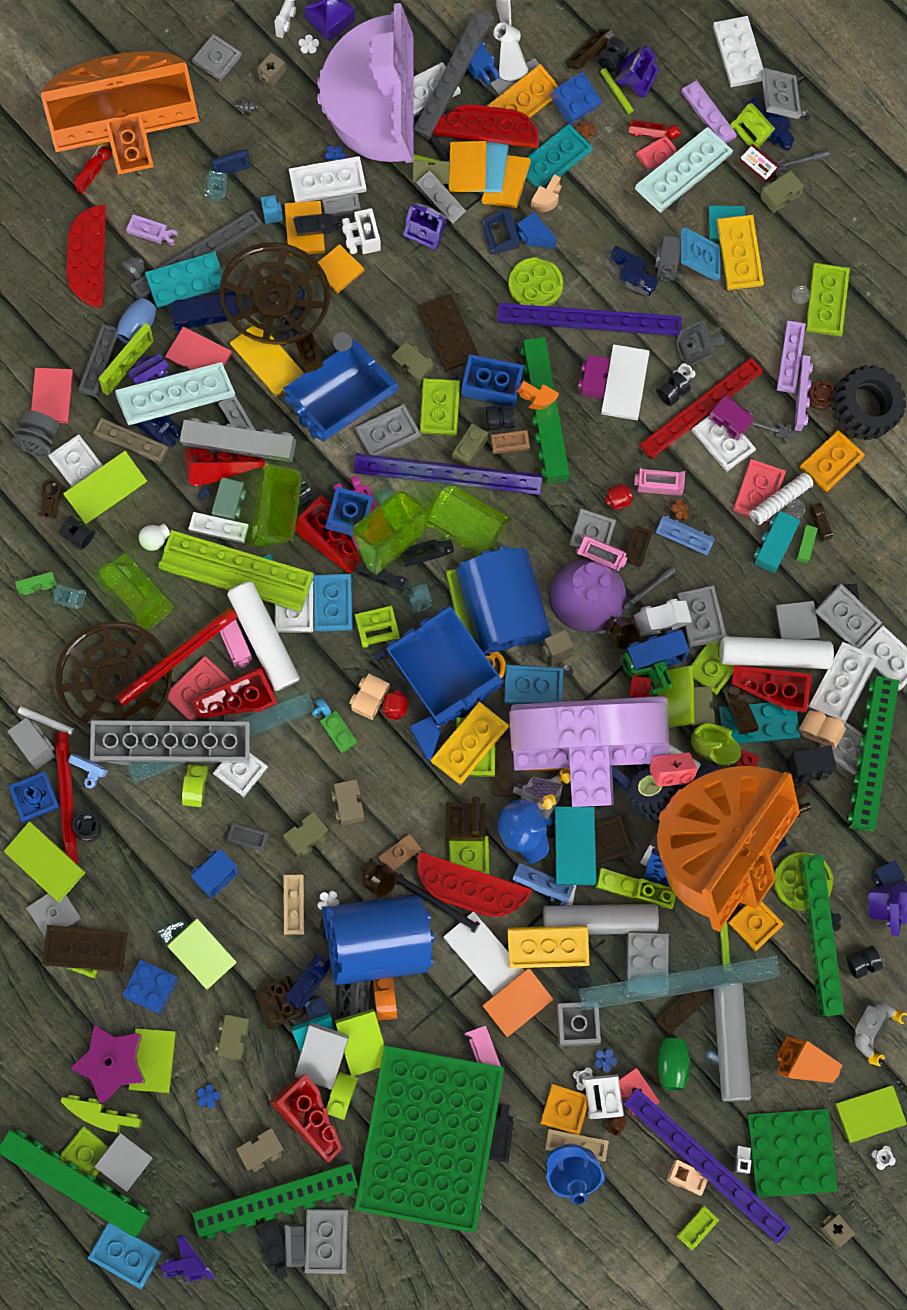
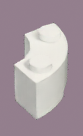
M671 599L666 602L667 604L661 606L641 608V611L634 615L641 637L661 634L660 630L672 627V630L691 623L686 601Z

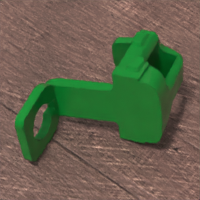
M628 653L620 657L621 664L629 677L647 674L649 678H652L651 684L654 690L649 693L650 696L667 691L672 687V681L665 661L654 664L652 667L634 670ZM657 678H659V680H660V682H661V685H662L661 687H660V685H659V683H658Z

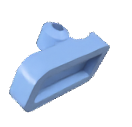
M71 754L68 759L69 763L90 771L88 778L84 782L87 788H94L99 777H106L108 772L107 768L77 754Z

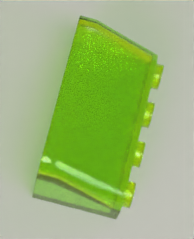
M267 463L263 467L258 477L249 546L262 548L287 543L293 538L302 476L298 470Z
M447 483L438 488L423 521L426 522L428 527L442 531L445 537L458 540L461 546L465 548L470 547L480 556V553L483 551L494 550L509 526L511 518L462 489Z
M398 491L358 522L353 528V538L367 569L377 575L421 538L427 531L429 508L408 493Z

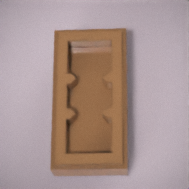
M527 430L490 435L493 454L530 450Z
M409 834L378 858L395 871L422 849Z

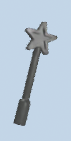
M828 150L814 153L812 156L783 163L784 158L779 161L771 158L780 166L775 176L778 177L780 172H787L788 168L786 167L827 158L830 154Z
M753 420L752 425L776 432L775 437L782 438L784 444L787 443L788 438L796 437V434L791 431L792 424L786 427L779 424L778 428Z
M671 566L663 572L656 581L623 606L625 611L662 581H666L676 573V569Z

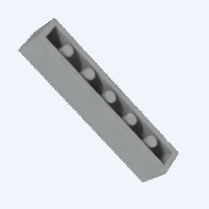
M190 418V421H183L180 442L183 446L285 462H293L296 440L290 433L281 432V434H274L273 431L263 429L261 432L255 431V428L252 427L241 429L233 424L221 426L218 422L208 421V423H202L201 420Z

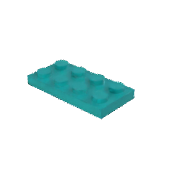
M212 252L145 272V276L157 309L220 290L222 271L216 253Z
M771 702L749 704L757 721L758 731L739 735L727 706L718 708L720 726L731 729V736L739 745L800 739L797 711L783 709Z

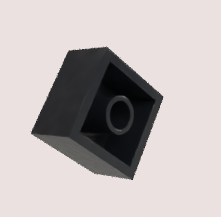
M831 745L793 752L787 760L793 783L798 782L801 785L809 783L812 779H817V781L829 779L828 776L832 775L837 768Z

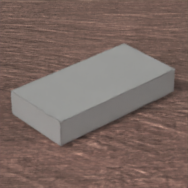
M357 193L322 199L324 214H333V217L361 211Z

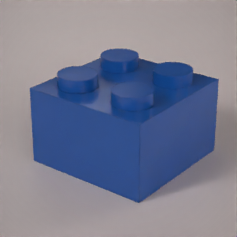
M584 72L555 88L550 95L566 123L570 125L598 109L602 103V100Z
M336 487L325 529L362 538L373 497Z
M221 849L210 853L207 857L208 861L203 865L199 864L192 871L193 875L191 878L210 900L240 873L237 866Z
M140 959L122 996L126 1000L161 1016L179 979L177 976Z

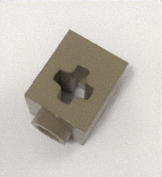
M270 53L258 67L260 80L266 84L269 83L271 86H274L286 72L285 62L273 53Z
M830 1214L822 1221L824 1225L820 1229L836 1248H840L855 1235L839 1214L834 1216ZM833 1225H834V1226H838V1225H839V1227H840V1228L838 1229L839 1233H833V1230H834Z

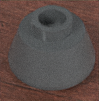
M131 256L121 262V268L132 279L138 280L144 273L145 263L140 257Z

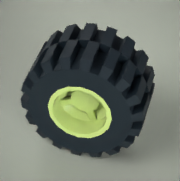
M646 767L644 771L640 770L636 776H632V781L628 783L627 793L635 812L640 817H646L647 820L652 818L659 820L661 811L665 810L671 797L677 793L679 788L677 785L657 787L649 767Z

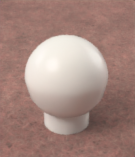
M164 523L159 526L148 525L140 531L139 542L146 550L155 551L163 546L165 539L169 538L170 532Z

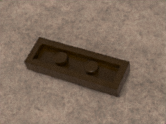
M600 28L565 62L567 67L572 69L584 67L586 62L594 57L597 51L602 46H605L609 39L614 36L611 29Z
M313 333L296 342L306 373L324 367Z
M736 686L722 688L721 694L739 735L758 731L757 721L743 690Z
M500 738L495 743L494 796L514 797L513 751H511V738Z
M699 980L655 1021L669 1036L713 994Z

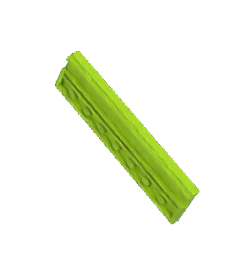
M173 530L170 532L162 560L159 562L160 570L228 591L242 583L251 581L254 583L262 601L302 613L314 578V573Z

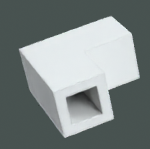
M736 1147L735 1173H750L751 1148Z

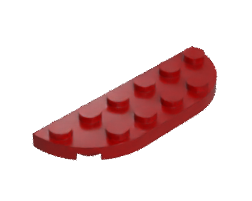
M474 104L455 107L447 115L444 114L433 130L434 135L537 149L539 147V136L536 126L527 115L513 109Z
M106 205L94 206L83 211L73 221L68 233L67 280L69 286L83 303L98 308H103Z
M419 852L418 873L427 891L443 902L485 916L499 917L519 909L532 892L531 888Z

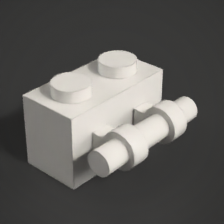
M372 208L354 212L355 222L350 223L349 218L342 220V230L346 234V245L351 254L357 253V245H361L363 254L381 251L380 237ZM357 230L358 237L354 238L353 231Z

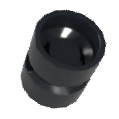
M615 37L610 38L605 48L597 57V62L603 69L606 68L608 72H615L628 54L629 48L622 40Z
M674 372L667 378V382L664 381L656 387L658 397L670 407L680 399L679 396L683 397L691 390L689 382L679 372Z
M512 404L501 405L500 408H497V406L486 407L489 431L499 430L501 426L504 429L515 428Z
M75 515L69 516L59 530V534L66 540H72L71 543L80 550L89 545L96 532L88 524L83 525V521Z
M82 812L73 821V830L82 841L93 842L100 837L102 826L92 813Z
M873 945L863 948L861 953L856 951L846 955L848 968L855 979L866 976L868 971L874 973L883 969L880 955Z

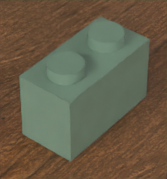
M221 478L212 509L214 517L232 521L240 518L242 507H240L241 501H245L247 495L243 482Z

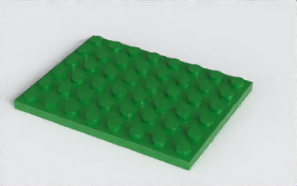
M384 1046L355 1210L476 1233L505 1068Z

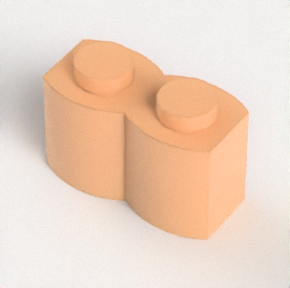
M368 674L366 678L363 677L359 684L361 689L358 694L352 696L350 704L352 705V711L373 720L384 700V696L390 688V684Z
M809 710L799 728L801 736L825 746L831 745L834 749H836L846 730L841 719L826 717L819 710Z

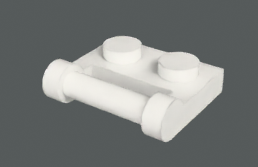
M285 0L280 14L276 16L275 30L277 37L283 38L285 32L289 31L290 19L296 13V7H294L295 0Z
M618 1074L597 1077L586 1076L582 1078L583 1085L586 1088L589 1107L587 1114L589 1119L624 1116ZM593 1085L599 1086L602 1110H598L596 1107Z

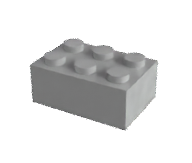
M627 934L626 996L666 997L668 995L669 934Z

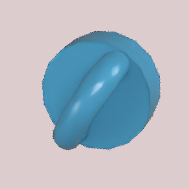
M322 698L315 701L317 708L312 712L313 716H318L322 713L327 717L331 714L332 711Z

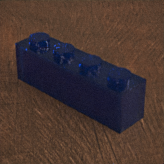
M229 291L225 293V301L230 315L240 313L236 303V292ZM214 293L207 297L197 296L190 300H176L170 303L175 331L181 330L183 327L188 329L229 321L223 312L219 293ZM241 294L242 304L246 310L244 296Z

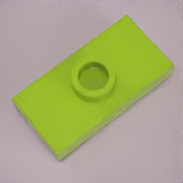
M703 1206L676 1237L693 1251L719 1219L707 1207Z

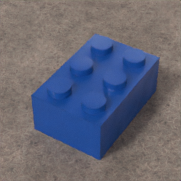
M469 354L461 397L500 405L512 404L516 408L519 394L516 391L521 384L524 365Z
M674 629L666 632L661 637L657 635L652 636L643 643L634 642L629 645L626 653H628L633 663L634 670L652 667L654 664L665 661L667 667L684 662L690 650L682 630L676 631Z

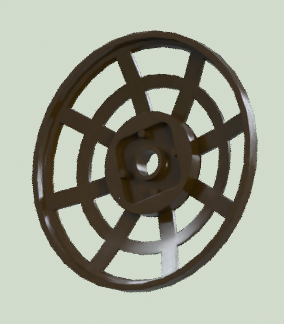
M260 243L242 250L227 264L220 280V303L229 322L246 337L264 344H289L309 336L323 322L330 304V286L320 264L307 252L286 243ZM263 251H280L278 262H264L257 265L253 262L251 255ZM287 253L302 259L312 269L303 275L295 267L285 264ZM244 259L249 270L242 275L238 285L227 282L232 270ZM276 268L275 275L263 277L260 270ZM286 270L294 274L298 279L291 283L282 277L283 271ZM251 275L257 280L253 290L243 287ZM318 275L323 286L324 301H313L312 288L308 281ZM304 285L307 292V300L297 299L296 289ZM225 289L236 292V303L240 313L230 315L225 301ZM241 294L252 297L254 306L245 310ZM271 294H277L280 298L278 300H272L269 296ZM295 306L306 307L299 319L296 320L291 315ZM311 308H321L322 312L317 322L306 331L300 324L307 318ZM259 312L267 317L265 325L256 322L250 316ZM284 317L289 325L282 327H272L274 319ZM246 319L253 326L264 330L263 337L247 332L236 322ZM293 328L299 334V336L289 339H270L271 332H284Z
M110 621L95 624L84 629L66 645L57 663L55 684L58 698L64 710L75 722L91 731V725L87 722L94 714L106 719L126 721L125 717L137 713L145 705L154 711L143 721H151L157 716L168 700L171 691L172 669L166 673V689L160 703L151 699L155 683L148 687L146 695L141 693L135 697L140 703L128 711L124 712V707L115 697L153 667L150 658L142 650L147 640L153 643L163 659L168 656L163 645L154 635L135 624ZM110 629L129 630L141 636L136 645L125 641H112ZM96 632H103L104 642L92 647L85 654L75 648L86 637ZM113 647H123L132 651L125 659L115 656ZM106 649L107 658L98 664L90 659L95 653ZM71 654L79 660L75 670L74 683L62 684L63 669L67 658ZM138 655L144 660L148 670L136 671L132 663ZM84 665L93 670L91 681L80 682ZM113 675H117L120 677V681L117 684H111L110 678ZM94 689L98 698L92 705L85 699L82 690ZM76 691L80 702L87 709L81 718L68 705L64 692ZM106 701L115 703L116 713H106L98 709Z

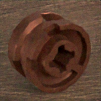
M827 381L816 382L808 394V397H810L809 404L817 410L828 409L834 401L831 400L834 386Z

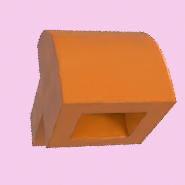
M525 381L519 385L516 391L523 399L531 400L529 408L535 410L547 408L559 395L558 392L544 384L537 389Z
M393 977L373 980L377 1021L397 1019Z

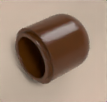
M623 1116L611 1117L606 1126L608 1132L615 1136L621 1135L626 1126V1120Z

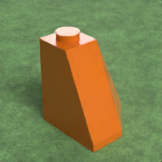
M789 1036L785 1037L777 1052V1059L780 1061L778 1074L792 1079L834 1083L843 1066L810 1042Z

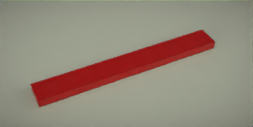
M751 357L644 440L639 447L652 460L710 415L711 411L724 396L728 399L733 397L761 375L763 369Z

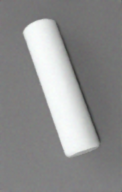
M248 581L229 590L227 596L273 690L280 691L298 682L300 677L254 583Z
M723 636L720 642L719 656L720 662L723 665L830 669L833 664L834 648L831 641Z

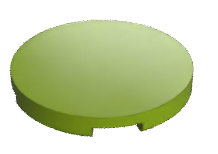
M538 257L527 258L515 265L508 282L509 292L517 304L550 307L561 296L563 277L558 267L552 262L538 259Z
M795 852L786 856L778 864L774 873L776 878L774 882L776 894L785 905L799 911H805L798 859L803 856L814 855L807 852ZM824 861L828 896H830L833 886V875L828 864Z

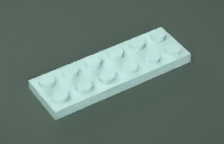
M707 127L636 184L635 190L661 213L727 159L733 150Z
M220 362L118 389L115 394L128 425L231 398L234 397L235 392L224 366Z

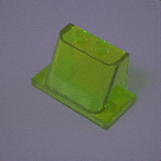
M126 553L113 563H108L97 571L98 575L96 578L108 592L113 590L133 612V619L140 627L147 631L175 609L174 605Z

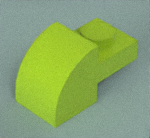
M188 764L187 774L184 777L182 805L202 807L208 766Z
M339 1072L326 1108L328 1115L342 1120L345 1119L359 1078Z

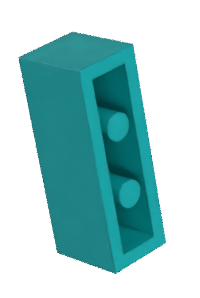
M779 511L778 516L773 515L769 524L772 528L770 532H765L761 540L764 542L763 547H758L756 550L754 565L775 574L800 520L782 511Z

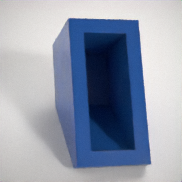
M535 212L517 224L516 231L519 240L524 241L526 245L551 249L556 246V237Z
M431 716L410 726V731L428 764L431 763L430 760L434 756L440 738L439 731H441L440 725H438L436 720L433 721Z

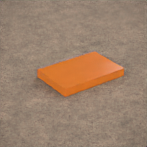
M527 968L486 1001L482 1007L502 1033L509 1037L548 1005L553 998L530 968Z

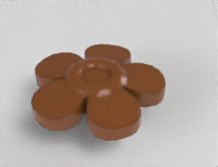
M580 121L579 126L575 129L583 138H588L589 135L593 136L596 133L593 122L586 123L585 121Z
M676 500L675 504L671 506L672 512L675 513V518L677 520L688 519V506L683 504L681 500Z

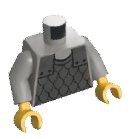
M570 768L562 769L560 771L561 776L558 775L552 779L532 777L527 785L517 782L513 793L522 796L521 799L533 801L538 806L542 817L548 819L561 798L563 782L569 783L571 781Z
M883 1001L877 1002L873 1007L868 1005L855 1029L854 1038L856 1047L866 1057H869L868 1061L870 1064L881 1066L878 1061L879 1059L884 1060L885 1057L882 1054L875 1053L873 1048L890 1017L894 1021L904 1024L901 1021V1017L903 1015L907 1016V1013L895 1009Z

